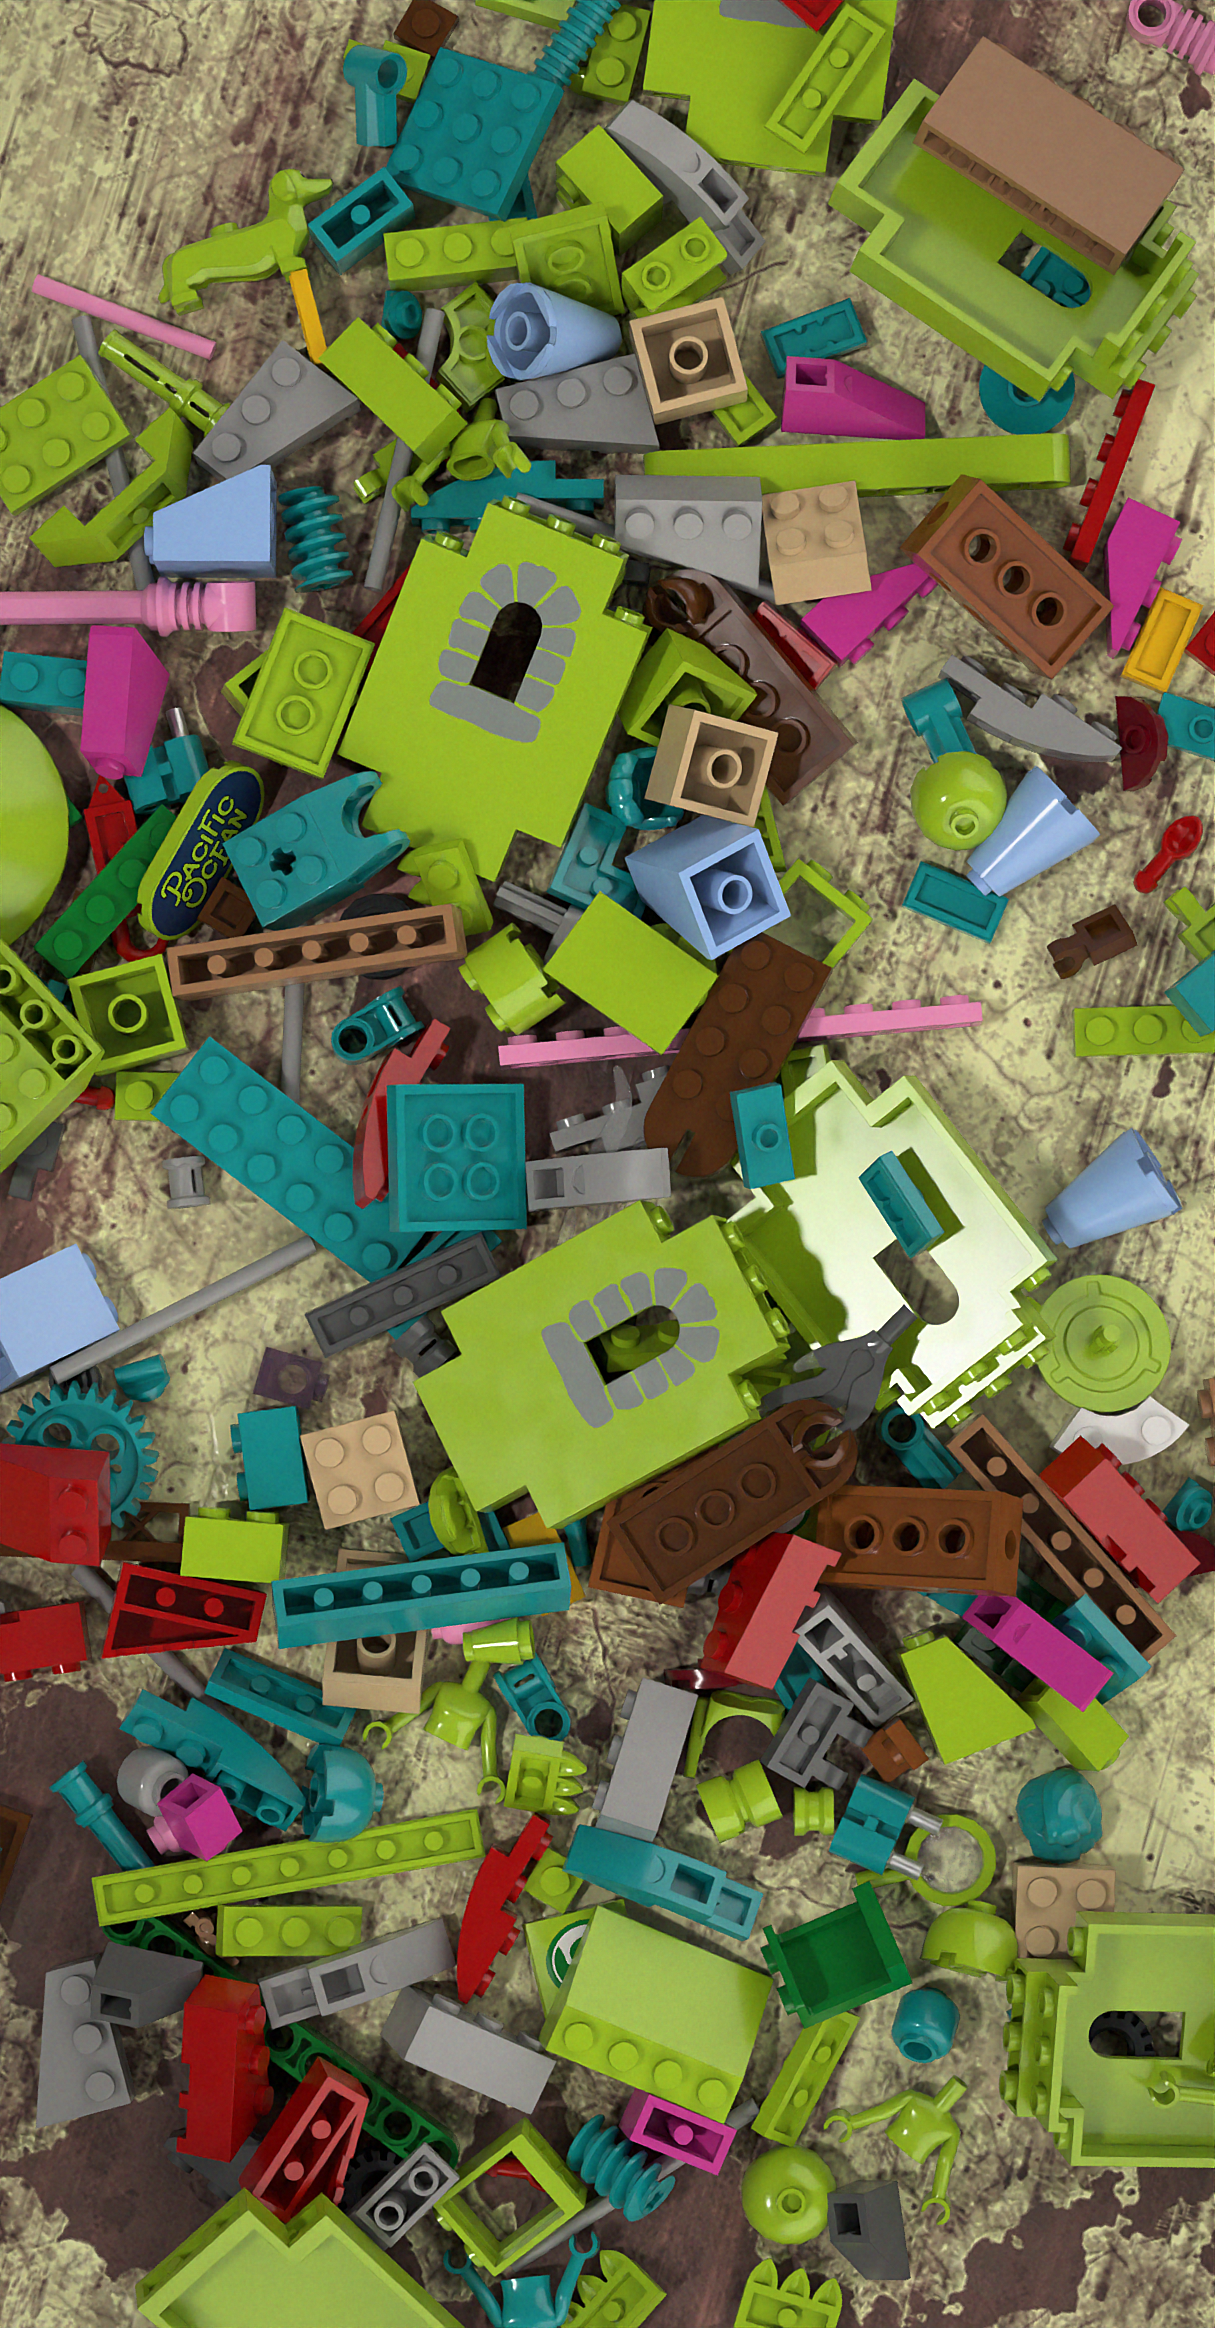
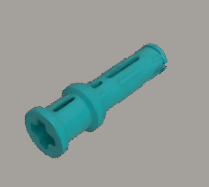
M84 1760L76 1764L48 1787L52 1793L59 1792L76 1814L74 1818L78 1826L81 1825L83 1828L89 1827L123 1872L155 1866L111 1807L114 1803L111 1801L113 1799L109 1793L103 1794L85 1771L87 1764Z

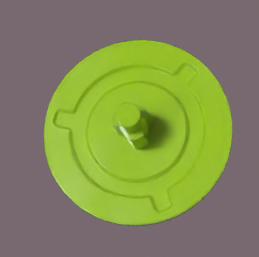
M1102 1274L1087 1275L1066 1282L1045 1300L1042 1305L1044 1308L1039 1315L1056 1337L1045 1345L1050 1353L1036 1365L1046 1384L1060 1398L1075 1407H1082L1091 1412L1112 1413L1129 1409L1139 1404L1158 1387L1169 1365L1171 1355L1170 1333L1160 1308L1144 1290L1119 1277Z

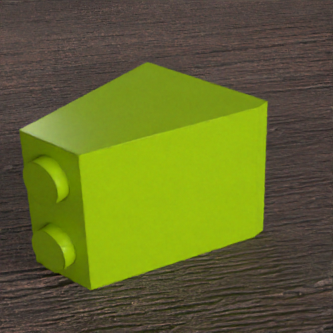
M925 1628L902 1638L904 1646L896 1649L895 1652L937 1757L944 1765L1036 1729L1033 1719L947 1636L940 1632L933 1634L932 1630Z

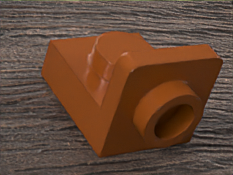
M898 1716L874 1732L864 1749L861 1748L887 1783L893 1781L910 1767L915 1770L929 1760Z

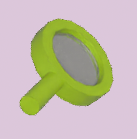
M958 1813L936 1814L934 1816L943 1819L938 1834L934 1835L916 1827L909 1835L904 1849L905 1857L924 1865L918 1880L886 1868L883 1875L870 1870L855 1873L857 1886L870 1881L874 1889L910 1880L912 1887L926 1900L941 1906H962L968 1903L969 1900L977 1899L991 1884L996 1869L995 1847L988 1833L973 1819Z

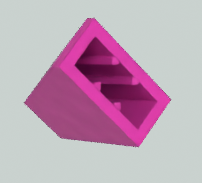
M91 625L89 632L80 751L97 774L109 779H121L123 775L142 777L170 676L138 630L133 627Z

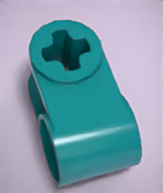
M402 986L382 994L368 1003L363 1009L335 1026L332 1032L331 1044L334 1055L341 1062L347 1065L362 1064L381 1052L402 1044L426 1028L422 1021H416L402 996L405 991ZM388 1009H392L401 1026L397 1025ZM351 1029L361 1031L367 1039L365 1048L356 1054L345 1052L339 1044L341 1035Z
M536 1651L535 1659H527L523 1665H517L505 1673L497 1671L493 1674L500 1690L513 1711L517 1712L530 1736L546 1737L536 1727L537 1715L544 1709L557 1711L563 1720V1727L560 1733L546 1738L562 1741L568 1736L572 1722L570 1713L555 1689L556 1685ZM534 1674L535 1677L518 1688L515 1687L517 1682Z

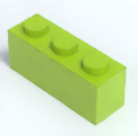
M527 217L506 219L505 222L497 220L383 233L390 290L416 292L472 285L475 281L478 284L519 280L508 226L525 222Z
M357 317L318 359L419 458L429 465L468 424L456 411L462 403L442 383L434 390L424 380L430 372L410 353L402 359L393 350L398 342L378 322L371 329Z

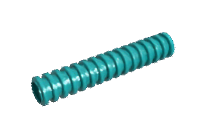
M575 0L577 2L575 8L569 7L566 11L569 15L568 19L559 22L558 26L561 29L558 34L553 32L550 36V39L553 41L551 45H545L542 48L544 53L542 59L536 58L533 62L536 66L533 72L528 71L526 74L557 83L561 88L563 86L569 87L572 83L569 77L572 73L577 74L580 70L577 66L580 60L586 61L588 58L585 52L588 48L593 49L597 43L594 41L596 35L602 36L605 32L602 28L603 24L612 21L613 17L610 15L612 10L618 11L621 7V4L618 2L619 0Z

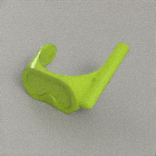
M728 1690L714 1691L710 1697H698L694 1709L683 1777L695 1779L699 1756L702 1754L706 1742L705 1737L711 1727L719 1720L735 1715L750 1716L765 1724L773 1736H775L785 1719V1706L780 1701L772 1698L747 1696Z

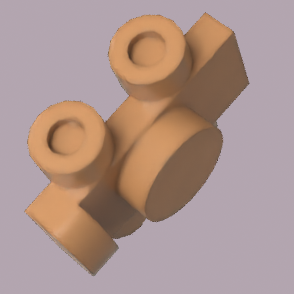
M210 1908L207 1912L203 1909L192 1911L183 1921L189 1927L192 1925L195 1927V1932L197 1933L195 1939L199 1946L211 1957L218 1956L225 1959L232 1967H235L244 1956L216 1955L218 1908Z

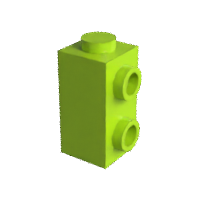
M1035 1677L1015 1700L1077 1770L1099 1772L1108 1768L1119 1757V1748L1129 1738V1735L1096 1698L1082 1712L1038 1677Z

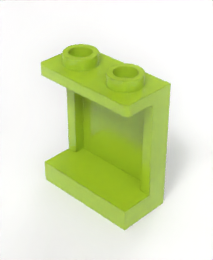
M701 216L622 273L623 303L635 319L681 308L691 303H699L727 282V277L718 267L720 263L727 259V251Z

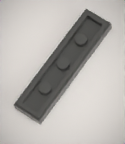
M480 1231L316 1307L304 1315L324 1357L327 1358L501 1277V1274Z

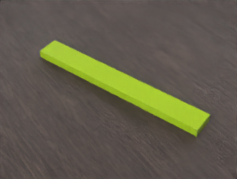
M472 1809L366 1828L358 1836L345 1842L324 1843L311 1842L309 1839L215 1855L208 1861L198 1858L92 1877L91 1879L99 1927L480 1859L485 1858L486 1855L478 1810Z

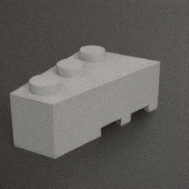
M282 340L193 452L199 466L220 482L259 465H271L273 469L298 449L322 437L323 433L347 417L349 419L360 412L359 399Z
M635 353L495 389L500 418L510 428L509 441L515 442L519 448L568 451L569 449L599 451V453L614 454V452L646 454L659 451V442Z
M615 475L614 533L615 540L620 542L621 546L758 590L762 519L760 477Z
M643 1677L637 1692L628 1689L620 1713V1717L627 1719L628 1722L623 1737L614 1734L606 1759V1763L614 1765L609 1782L600 1780L592 1804L593 1809L599 1810L595 1828L622 1834L652 1844L659 1828L698 1698L697 1694Z
M100 1953L52 1966L46 1972L36 2129L130 2104L136 2096L118 2024L90 2018L91 1984L101 1961Z
M413 1985L401 1989L380 2035L403 2060L525 2113L532 2114L557 2062L544 2050L538 2037L522 2030L516 2036L504 2030V2024L497 2019L478 2012L475 2016L461 2009L462 2006L459 2003L436 1993L434 1996Z

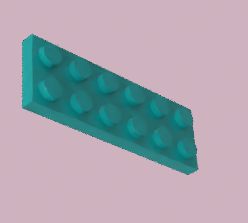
M210 1036L150 1112L369 1282L396 1271L426 1232H390L389 1192L382 1202L374 1199L364 1209L357 1206L353 1189L354 1148Z

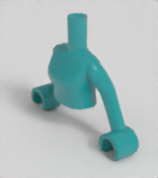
M592 2231L593 2246L589 2252L581 2253L576 2246V2235L572 2234L569 2239V2248L572 2254L558 2286L555 2304L551 2294V2275L500 2281L503 2291V2310L501 2311L494 2295L474 2269V2263L467 2253V2263L461 2269H457L452 2265L450 2249L445 2252L443 2263L449 2272L462 2276L494 2328H557L565 2323L572 2294L582 2266L586 2259L592 2258L598 2253L600 2240L597 2234Z

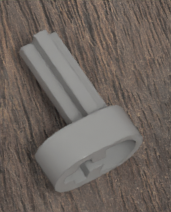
M506 880L502 887L500 886L493 903L494 907L554 935L543 961L544 965L549 962L585 912L584 909L573 904L567 910Z

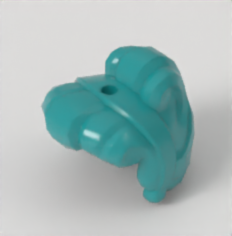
M646 747L628 753H621L617 756L614 765L611 767L608 778L609 782L605 787L606 804L611 807L612 815L619 818L623 825L640 830H658L675 826L684 815L685 809L644 799L658 747Z
M1062 1768L1029 1780L1021 1789L1015 1810L1020 1828L1029 1840L1034 1856L1045 1862L1071 1863L1080 1860L1081 1854L1094 1848L1095 1843L1101 1839L1103 1834L1101 1804L1093 1786L1090 1785L1082 1774L1071 1768Z

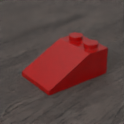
M0 1443V1544L51 1563L100 1566L111 1539L110 1452Z

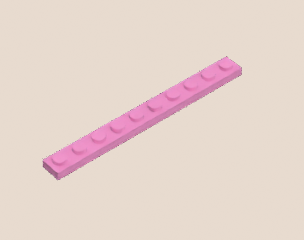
M954 995L940 998L939 1006L921 1007V1000L911 999L892 1002V1010L874 1012L873 1004H856L845 1006L844 1014L825 1016L824 1008H813L796 1043L980 1026L983 1021L981 1002L969 1003V995ZM620 1026L605 1028L603 1037L585 1038L583 1030L556 1033V1041L537 1043L536 1035H520L508 1037V1045L498 1046L501 1070L659 1056L658 1053ZM681 1029L663 1055L678 1054L690 1029Z

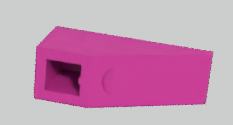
M787 356L782 394L781 432L892 440L925 439V402L835 359Z
M1129 497L1103 547L1105 597L1114 605L1113 609L1106 616L1107 656L1112 659L1115 658L1120 648L1130 650L1141 627V624L1134 622V618L1141 604L1150 608L1162 582L1154 578L1161 562L1168 565L1171 564L1182 542L1181 538L1175 536L1180 524L1179 521Z
M915 563L870 576L872 591L823 598L801 619L800 628L839 662L837 664L839 668L848 660L855 665L874 647L875 644L870 640L872 636L883 626L888 631H891L909 613L905 605L917 593L924 599L938 584Z
M978 1595L962 1616L964 1620L1082 1712L1085 1711L1114 1674L1017 1597Z

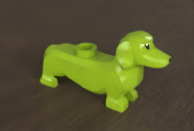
M297 169L279 171L274 175L269 184V210L263 221L241 229L238 228L235 222L218 225L210 230V238L183 246L164 259L162 264L164 285L158 296L160 303H166L171 299L172 307L181 316L204 309L203 301L198 297L197 291L206 289L212 283L259 281L267 279L278 269L281 270L287 283H290V272L307 269L308 276H312L306 260L301 258V254L310 237L304 209L310 203L327 197L333 189V180L307 179Z

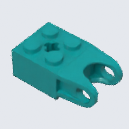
M376 772L357 773L305 794L222 843L263 928L279 931L298 927L364 888L366 881L397 858L409 846L410 839L406 831L402 832L400 829L365 838L359 829L358 819L362 807L372 798L382 784Z

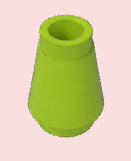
M514 1617L472 1630L471 1632H463V1650L466 1662L476 1661L523 1665L524 1660L535 1659V1640L531 1620L520 1621L519 1617Z

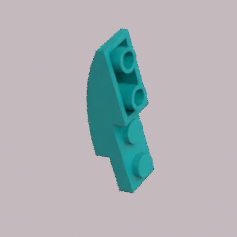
M555 460L530 461L532 465L529 472L522 473L516 467L511 474V478L508 479L496 467L486 477L473 481L457 480L430 494L429 502L426 506L420 507L416 504L411 508L413 527H422V533L436 534L437 531L450 533V527H470V532L476 534L488 502L493 499L502 501L504 495L515 498L517 492L559 507H565V509L582 515L594 513V507H604V479H556Z
M142 1689L124 1716L119 1728L120 1730L134 1736L142 1743L149 1744L183 1762V1764L204 1772L203 1779L221 1787L228 1803L259 1818L262 1822L286 1832L303 1809L307 1799L281 1765L240 1727L193 1697L185 1708L181 1709Z
M579 1824L576 1828L562 1869L566 1873L646 1907L660 1906L739 1941L749 1939L763 1897V1893L726 1878V1871L639 1839Z

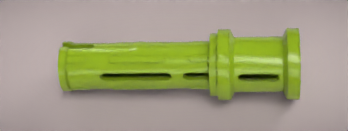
M116 329L110 332L99 348L98 354L111 361L138 383L166 401L179 418L184 417L202 430L204 438L231 405L230 403L223 405L202 390L203 385L197 379L184 380L155 357L149 355L136 344L122 336ZM131 357L137 362H139L141 365H143L145 368L150 370L152 373L157 375L159 377V380H157L152 375L147 373L145 370L140 368L138 365L133 363L131 361ZM171 386L177 390L176 393L171 390ZM197 405L204 409L206 412H208L209 416L200 411L197 408Z

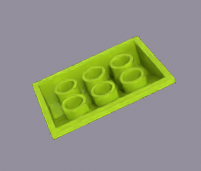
M596 1904L538 2040L545 2050L724 2124L743 2081L774 1979Z

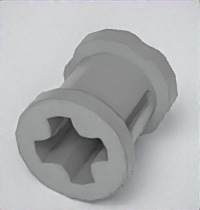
M205 1156L181 1157L162 1161V1167L168 1170L171 1199L167 1201V1209L190 1208L210 1204V1197L204 1195L201 1166L206 1164Z

